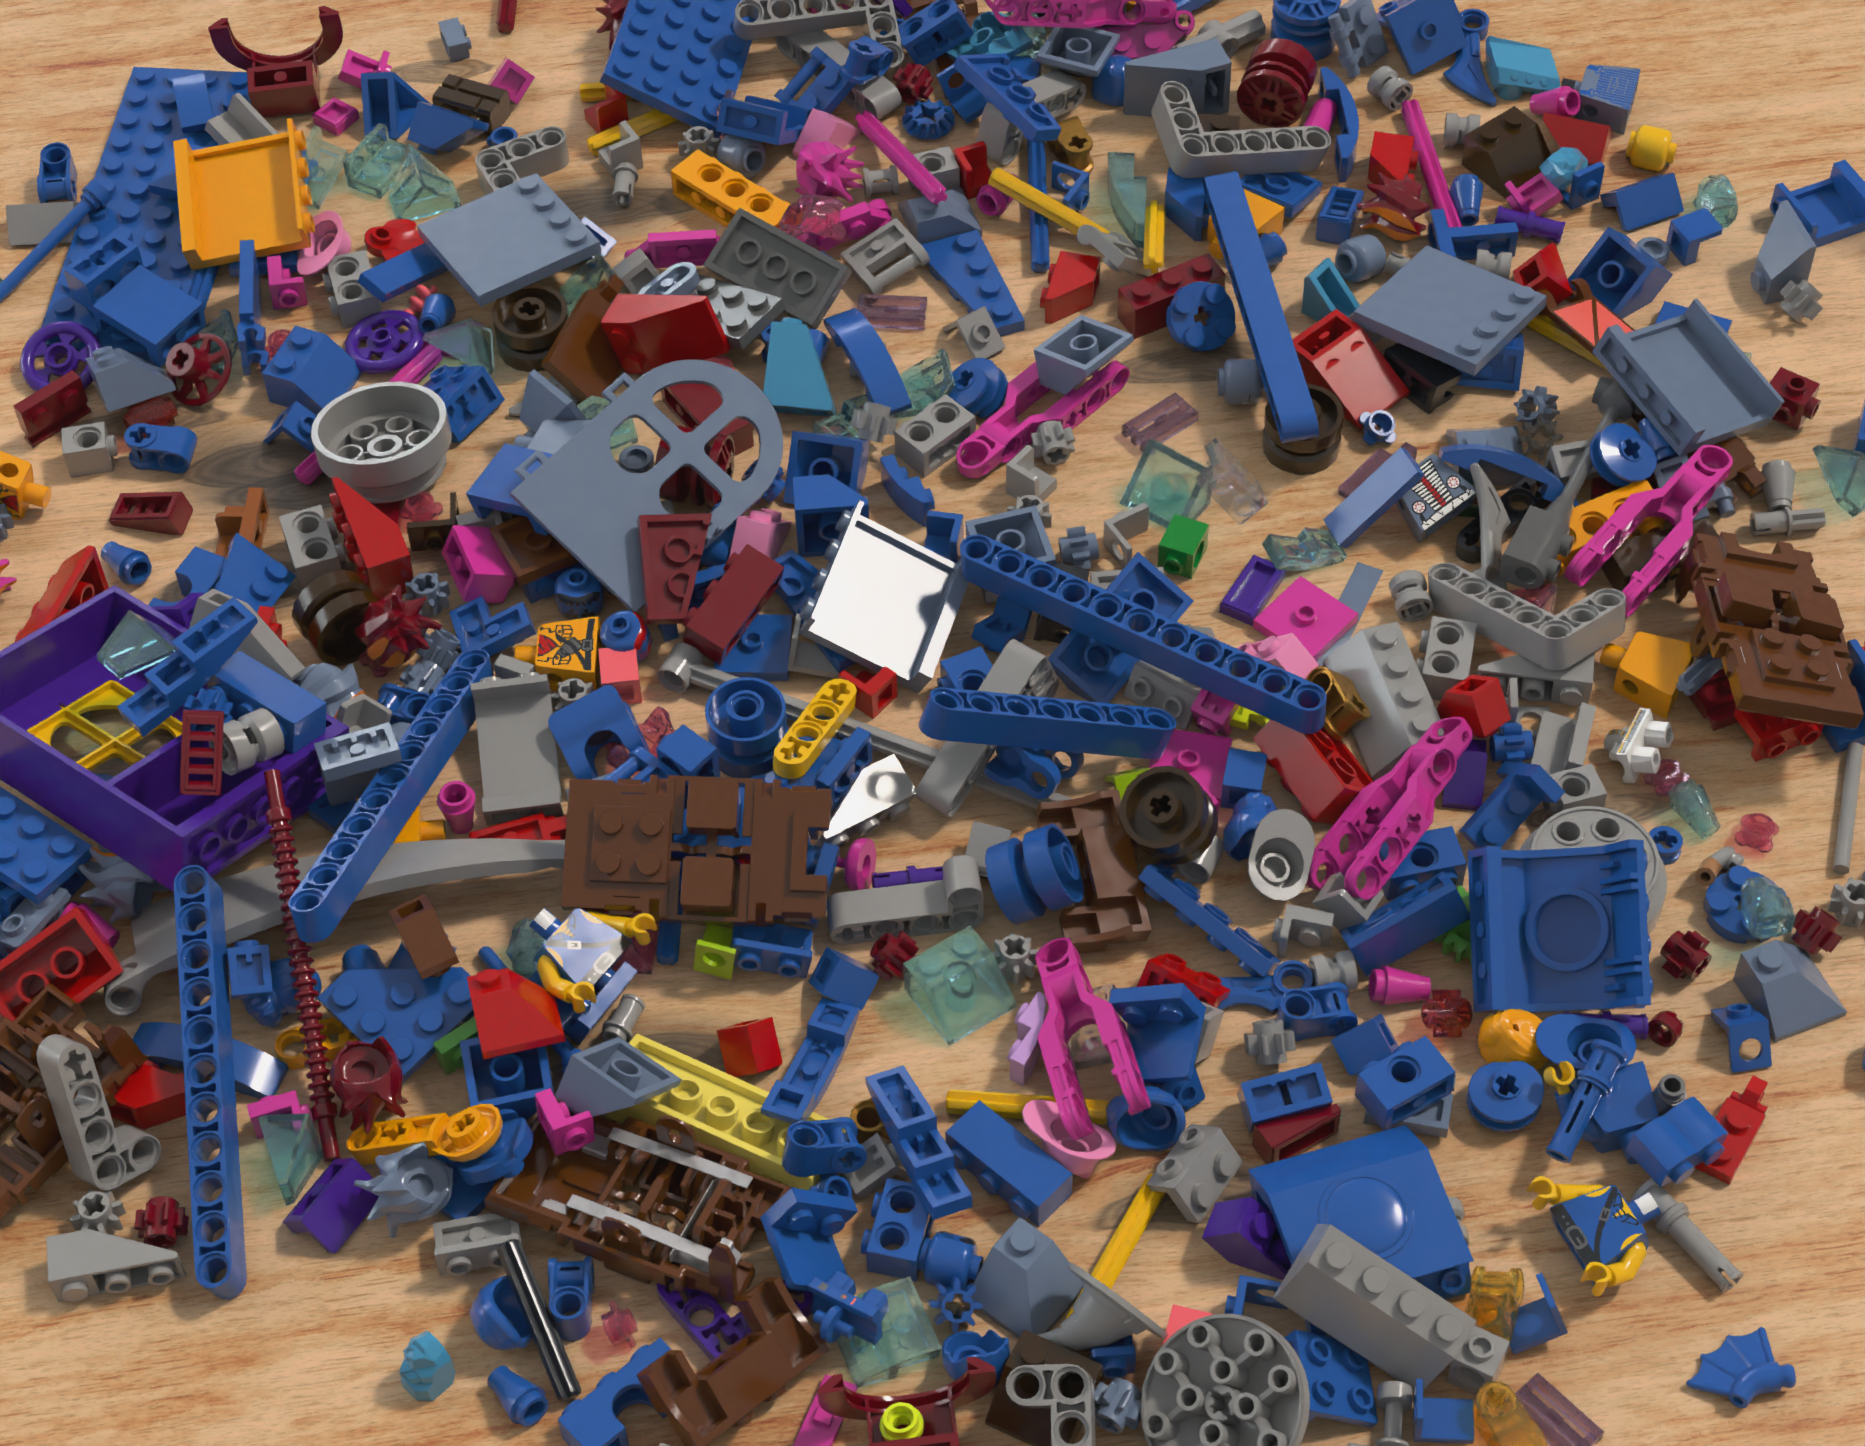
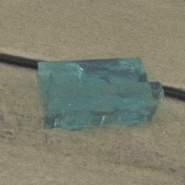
M379 123L343 161L348 187L381 199L418 159L416 149L389 139L386 125Z

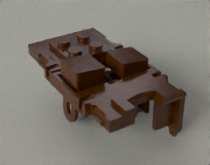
M650 775V782L643 783L642 780L618 779L617 782L613 780L570 779L561 908L563 910L581 908L584 911L609 912V915L619 916L648 913L658 923H683L703 926L708 924L774 927V918L785 919V922L794 923L826 920L827 875H806L808 832L811 840H819V831L830 830V812L833 805L832 789L817 790L816 786H792V789H789V787H782V782L779 779H773V783H764L763 779L676 775H668L667 779H660L658 775ZM686 785H688L686 813L688 833L707 835V845L688 846L682 843H674V834L683 835ZM739 787H744L742 837H751V846H738L735 848L719 846V835L734 836V838H739L742 799ZM673 851L687 855H706V857L686 856L683 858L680 903L682 909L689 911L690 915H678L681 862L673 861ZM743 854H751L750 864H740L737 917H732L731 915H734L736 899L737 875L732 858L718 857V855L736 857Z
M50 983L39 994L35 995L13 1022L7 1017L0 1021V1062L29 1083L36 1076L43 1080L36 1053L38 1046L46 1037L53 1034L62 1035L88 1047L95 1063L106 1102L111 1107L117 1102L114 1097L118 1092L116 1088L121 1086L137 1068L136 1066L140 1067L148 1059V1056L141 1052L127 1031L117 1025L109 1024L104 1030H101L90 1021L84 1025V1029L99 1048L74 1031V1028L87 1014L76 1001ZM1 1064L0 1139L1 1134L16 1119L15 1127L17 1132L12 1136L11 1141L24 1155L37 1163L38 1166L36 1167L6 1143L0 1148V1220L11 1209L10 1206L15 1207L18 1203L24 1206L29 1201L23 1193L28 1186L37 1192L52 1174H55L68 1160L50 1100L42 1094L46 1091L44 1081L38 1086L26 1089L13 1073ZM77 1090L76 1093L74 1094V1098H73V1099H75V1097L77 1096L78 1090Z

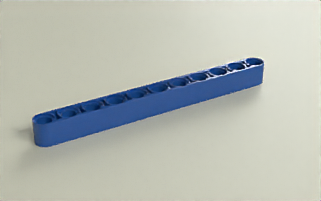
M1237 171L1203 177L1206 203L1282 444L1319 437L1315 408Z
M980 534L971 535L962 541L960 545L962 575L968 582L1297 732L1313 734L1323 728L1327 698L1324 689L1319 685Z
M468 650L456 658L399 740L398 746L402 761L379 769L290 897L288 902L298 937L303 942L316 943L328 938L333 933L476 720L475 703L470 683H477L483 678L494 676L489 654L485 650Z
M189 865L180 870L174 879V903L194 1265L196 1279L204 1288L221 1299H232L243 1291L246 1285L247 1271L223 891L221 886L203 867ZM203 885L199 892L193 894L199 886ZM206 921L201 929L195 931L200 923ZM208 958L206 964L198 968L200 962ZM210 995L209 1000L200 1006L201 1001ZM213 1033L211 1039L207 1043L202 1044L203 1039L208 1034ZM215 1071L213 1078L204 1083L206 1076ZM217 1110L215 1117L206 1122L208 1115L212 1111ZM220 1148L217 1157L208 1162L210 1154ZM222 1188L220 1196L216 1200L211 1201L212 1194L217 1189ZM225 1227L222 1237L213 1242L215 1233ZM227 1268L225 1277L215 1283L217 1274L222 1269Z

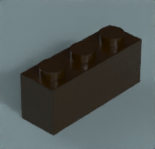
M1708 518L1693 521V536L1689 540L1688 552L1694 542L1696 533L1719 537ZM1674 527L1626 539L1601 567L1612 588L1622 592L1629 584L1631 575L1635 571L1640 572L1650 561L1654 549ZM1687 554L1653 591L1668 587L1675 588V580Z

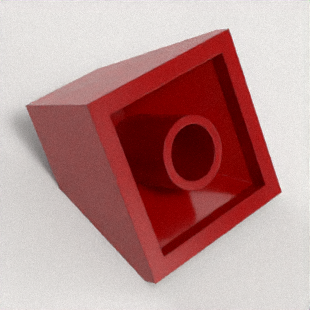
M1546 112L1543 113L1542 119L1560 148H1577L1588 159V166L1600 161L1604 162L1613 129L1610 126Z
M508 968L500 970L486 969L476 975L467 977L483 1059L565 1042L556 998L547 992L545 988Z

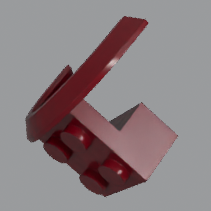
M320 6L321 35L307 49L290 55H266L248 49L233 35L228 18H221L209 26L208 30L212 43L219 55L230 64L247 71L248 94L251 104L263 118L315 112L321 108L319 65L325 63L337 52L343 39V28L338 11L327 6Z
M968 1357L967 1370L956 1381L934 1390L902 1396H871L854 1392L844 1385L842 1374H837L829 1378L817 1390L820 1407L832 1415L848 1419L867 1420L869 1446H960L954 1409L974 1402L989 1393L996 1384L995 1367L977 1357ZM898 1402L912 1405L923 1417L924 1430L921 1437L885 1441L879 1426L880 1419L885 1410L890 1405ZM899 1425L896 1429H903L908 1427V1425Z

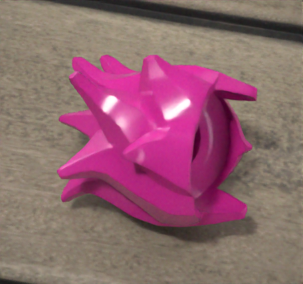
M828 141L805 144L796 162L797 181L801 188L796 187L795 192L821 200L827 197L838 196L852 203L853 199L846 188L863 189V185L853 181L862 179V175L850 171V169L862 167L864 163L847 158L857 147L854 146L843 150Z

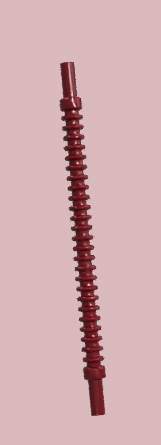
M272 769L264 772L269 810L265 814L267 824L272 826L268 833L274 836L270 844L276 847L272 852V856L278 859L273 865L279 869L275 874L276 879L281 880L277 885V889L283 891L278 898L284 902L280 910L286 913L282 921L288 924L283 931L285 934H289V937L285 940L286 944L291 946L287 954L293 957L289 961V966L295 968L290 975L296 979V982L292 984L293 989L298 990V993L294 995V999L300 1001V1004L296 1006V1010L301 1012L297 1020L303 1023L299 1032L305 1034L301 1044L307 1046V1049L302 1054L308 1057V1060L304 1063L305 1067L310 1068V1072L306 1074V1077L312 1080V1083L308 1085V1089L314 1092L309 1097L310 1101L315 1102V1105L311 1107L312 1118L318 1122L323 1159L325 1162H329L334 1159H340L334 1121L338 1117L336 1103L331 1102V1099L335 1097V1093L329 1091L332 1085L330 1080L327 1079L330 1076V1069H326V1065L329 1064L330 1060L324 1057V1054L328 1052V1048L322 1046V1043L326 1041V1037L320 1034L325 1027L319 1023V1020L323 1017L322 1013L317 1012V1009L321 1007V1003L315 1001V998L319 996V992L313 989L318 982L312 979V976L316 973L315 969L310 968V965L314 962V959L308 956L312 952V947L306 945L307 942L299 939L288 904L290 897L301 883L300 880L296 879L300 875V871L294 868L299 863L298 859L293 858L297 850L291 847L295 842V838L289 836L294 830L292 826L288 825L292 821L291 810L285 807L280 770Z

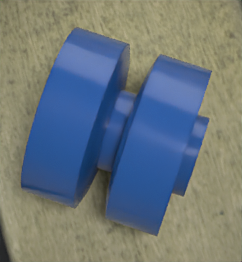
M753 677L736 678L721 684L711 693L705 706L708 740L710 744L717 748L719 770L732 778H751L755 775L771 772L773 770L774 749L788 732L786 704L782 693L773 684Z
M1048 824L1025 833L1023 842L1018 838H1011L988 847L985 855L988 880L999 907L1013 924L1019 925L1043 916L1046 912V907L1052 911H1058L1082 901L1084 886L1079 863L1067 837L1055 824Z

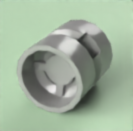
M259 708L239 717L237 721L231 720L224 723L222 771L232 776L253 767L256 762L262 763L282 754L284 750L283 732L275 717L267 709ZM208 741L209 747L214 748L215 741Z

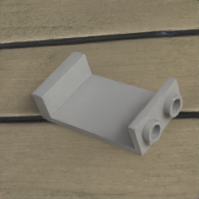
M525 672L518 675L517 678L501 679L500 677L492 676L483 678L477 683H470L475 703L484 796L481 799L486 824L505 823L544 812V816H564L556 740L548 726V719L553 714L547 674L540 675L537 672Z

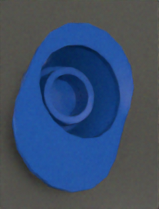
M1556 1014L1547 1017L1539 1024L1535 1034L1537 1047L1543 1056L1557 1065L1561 1061H1568L1574 1067L1576 1075L1580 1069L1585 1068L1593 1052L1590 1047L1594 1039L1609 1041L1627 1053L1628 1057L1625 1063L1619 1064L1617 1070L1625 1067L1634 1058L1637 1048L1635 1036L1628 1027L1618 1021L1574 1014Z

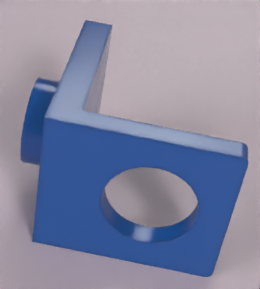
M953 64L937 74L936 78L950 105L968 124L982 115L987 101L983 98L981 92L965 80L957 88L949 87V78L958 72L953 67Z
M1057 161L1052 163L1051 187L1067 193L1062 200V204L1076 212L1083 211L1086 208L1090 198V173ZM1060 173L1070 175L1075 181L1074 185L1069 186L1065 184L1060 178Z
M1600 161L1574 172L1570 193L1558 189L1564 198L1562 201L1571 210L1599 199L1605 165Z
M295 401L277 416L263 442L268 444L283 431L313 453L315 449L311 438V428L316 415Z
M1744 1003L1731 1004L1724 1008L1711 1010V1018L1727 1032L1730 1070L1733 1073L1772 1066L1769 1020L1752 1005ZM1751 1038L1758 1040L1760 1043L1759 1054L1751 1060L1742 1059L1739 1055V1047L1742 1042Z
M1542 1273L1537 1274L1536 1277L1545 1297L1498 1316L1507 1340L1510 1341L1509 1346L1513 1354L1520 1353L1568 1333Z
M1240 1275L1236 1297L1227 1296L1225 1314L1243 1315L1245 1302L1288 1309L1273 1299V1297L1257 1292L1262 1289L1276 1292L1282 1282Z
M1416 1379L1413 1395L1414 1442L1473 1444V1400L1423 1398V1379Z

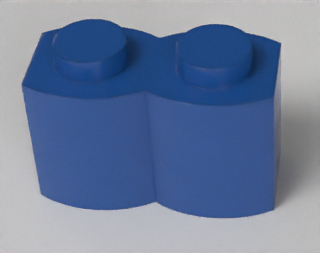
M1693 1096L1673 1107L1665 1115L1655 1118L1640 1128L1632 1136L1626 1151L1660 1187L1672 1181L1678 1185L1695 1170L1694 1166L1702 1162L1705 1165H1710L1723 1154L1725 1148L1722 1144L1729 1133Z

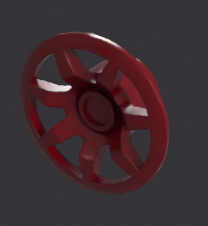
M200 333L188 338L183 343L175 345L169 351L166 358L168 375L176 388L175 391H172V394L178 401L189 406H199L213 400L223 390L231 373L232 357L230 349L222 338L211 333ZM203 341L199 349L192 346L197 342ZM211 341H215L222 349L214 354L207 355L211 350ZM224 359L225 366L222 375L211 369V365L218 364ZM176 377L183 380L180 391L177 388ZM210 378L219 381L214 390L208 394V387L204 380ZM193 383L200 397L198 399L186 398L193 390Z

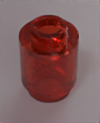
M159 395L128 408V413L122 415V420L126 428L137 423L172 427L175 425L174 417L178 416V412L169 397L163 398Z

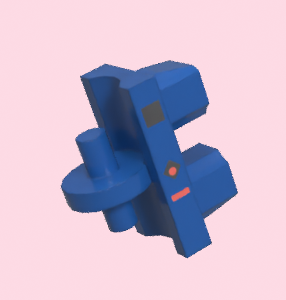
M837 1271L826 1282L815 1277L808 1285V1290L813 1294L811 1307L813 1321L821 1325L820 1337L822 1340L834 1343L841 1335L849 1339L856 1335L876 1345L883 1337L881 1321L889 1310L888 1297L885 1293L872 1288L860 1299L854 1296L856 1293L855 1282L850 1276L840 1271Z

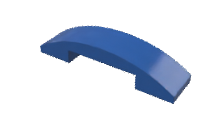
M1323 67L1320 68L1318 94L1319 98L1331 99L1337 106V119L1341 135H1336L1334 162L1339 182H1346L1353 170L1356 159L1359 131L1358 112L1354 99L1346 85L1329 68Z
M853 308L823 319L824 325L836 346H842L863 382L865 396L868 401L891 407L889 416L911 409L912 403L899 372L885 345L867 318L859 310Z
M1457 444L1441 447L1438 452L1441 460L1470 470L1471 464L1479 463L1480 459L1540 481L1543 485L1539 493L1543 499L1551 502L1561 495L1566 486L1558 477L1539 463L1507 449L1481 444ZM1576 498L1573 507L1580 505Z
M824 997L820 999L807 1023V1035L782 1081L776 1080L761 1107L762 1115L791 1124L801 1120L806 1121L824 1096L839 1067L855 1028L860 1008Z
M166 1022L141 1023L132 1040L141 1052L148 1056L147 1060L158 1065L161 1070L165 1064L184 1069L181 1024ZM213 1033L208 1034L203 1039L202 1044L207 1043ZM232 1038L235 1092L259 1099L276 1095L289 1070L288 1065L264 1051ZM215 1071L209 1073L207 1076L213 1078Z

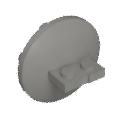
M1238 1314L1205 1316L1192 1321L1176 1331L1156 1353L1147 1371L1141 1394V1422L1148 1446H1300L1309 1418L1310 1393L1308 1381L1301 1360L1295 1350L1272 1327L1258 1320Z

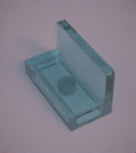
M314 125L306 139L307 150L302 151V157L306 158L310 176L305 178V185L309 186L312 196V205L309 206L320 209L348 159V152L343 148L323 141L321 128Z

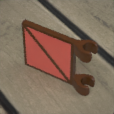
M1583 278L1571 280L1570 284L1575 286L1577 293L1572 290L1573 294L1566 298L1571 303L1557 307L1552 294L1548 290L1542 289L1537 291L1547 296L1545 308L1538 315H1545L1594 356L1595 354L1592 351L1608 327L1618 324L1625 333L1635 331V329L1593 296L1588 283Z

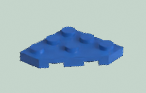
M451 967L448 972L441 976L427 977L423 980L416 968L346 970L317 997L321 1005L358 1041L372 1044L380 1036L387 1040L401 1063L402 1083L435 1053L434 1042L466 1023L474 1016L467 977L471 975L462 967Z

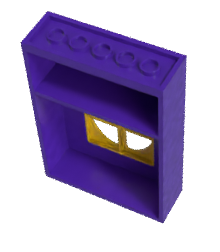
M114 585L0 651V780L174 892V879L184 867L198 865L203 867L213 877L271 837L268 831L272 826L267 824L265 814L269 810L264 778L265 771L272 769L280 770L285 807L291 810L292 821L289 824L307 813V807L326 792L313 743L348 734L349 727L326 713L325 733L294 754L284 749L282 754L262 763L256 762L253 767L232 776L222 771L221 795L180 794L184 704L150 732L152 733L161 728L166 729L175 739L148 756H144L130 747L144 738L133 727L114 737L80 716L87 711L118 710L117 706L148 684L144 674L175 652L171 641L188 630ZM207 683L202 687L207 690ZM199 690L193 696L197 697ZM69 726L101 747L75 762L51 747V738L59 727ZM190 741V747H209L208 741ZM190 757V763L214 764V758ZM111 758H120L131 765L107 782L90 772ZM189 774V780H213V775Z

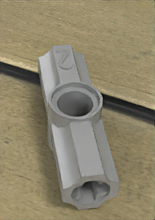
M1256 9L1222 24L1218 20H1210L1201 27L1198 35L1171 47V49L1217 38L1225 53L1231 59L1236 54L1239 46L1265 35L1266 25L1262 20V15Z

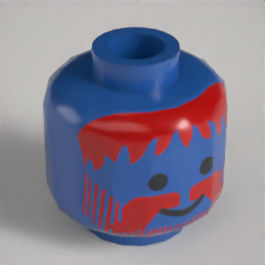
M621 610L613 613L605 619L600 629V639L604 648L622 652L636 649L638 663L644 660L652 649L653 638L645 620L636 612Z

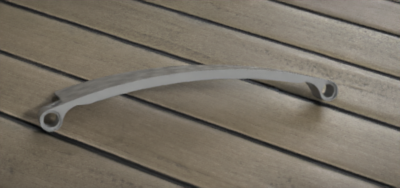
M476 838L393 843L354 901L447 881L530 873L549 867L563 869L565 840ZM320 854L298 859L299 863L294 867L300 871V875L296 877L297 880L302 882ZM273 864L215 880L223 891L226 945L284 923L282 918L286 913L280 910L284 902L278 898L283 891L277 889V885L281 880L275 877L279 869L275 868ZM203 885L199 886L193 894L199 892ZM174 895L147 905L142 909L140 915L130 917L136 954L121 961L120 964L125 972L103 987L105 1005L111 1013L119 1016L134 1013L141 1005V995L147 981L157 973L178 968ZM206 921L200 923L195 931L201 929ZM120 988H128V989H129V990H127V991H125V992H116V991H115V990L120 989Z

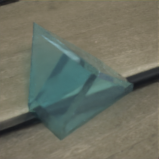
M408 143L389 194V202L395 219L414 220L460 207L461 202L453 181Z
M469 318L424 334L422 340L470 366H484L490 376L494 372L493 331L491 327Z
M1823 445L1814 447L1813 451L1836 502L1852 517L1861 513L1865 509V454L1860 451Z
M129 610L97 653V660L121 680L162 662L173 654L175 649L171 641L175 638L161 626Z
M310 1113L276 1114L258 1117L286 1206L293 1204L323 1158L322 1149Z

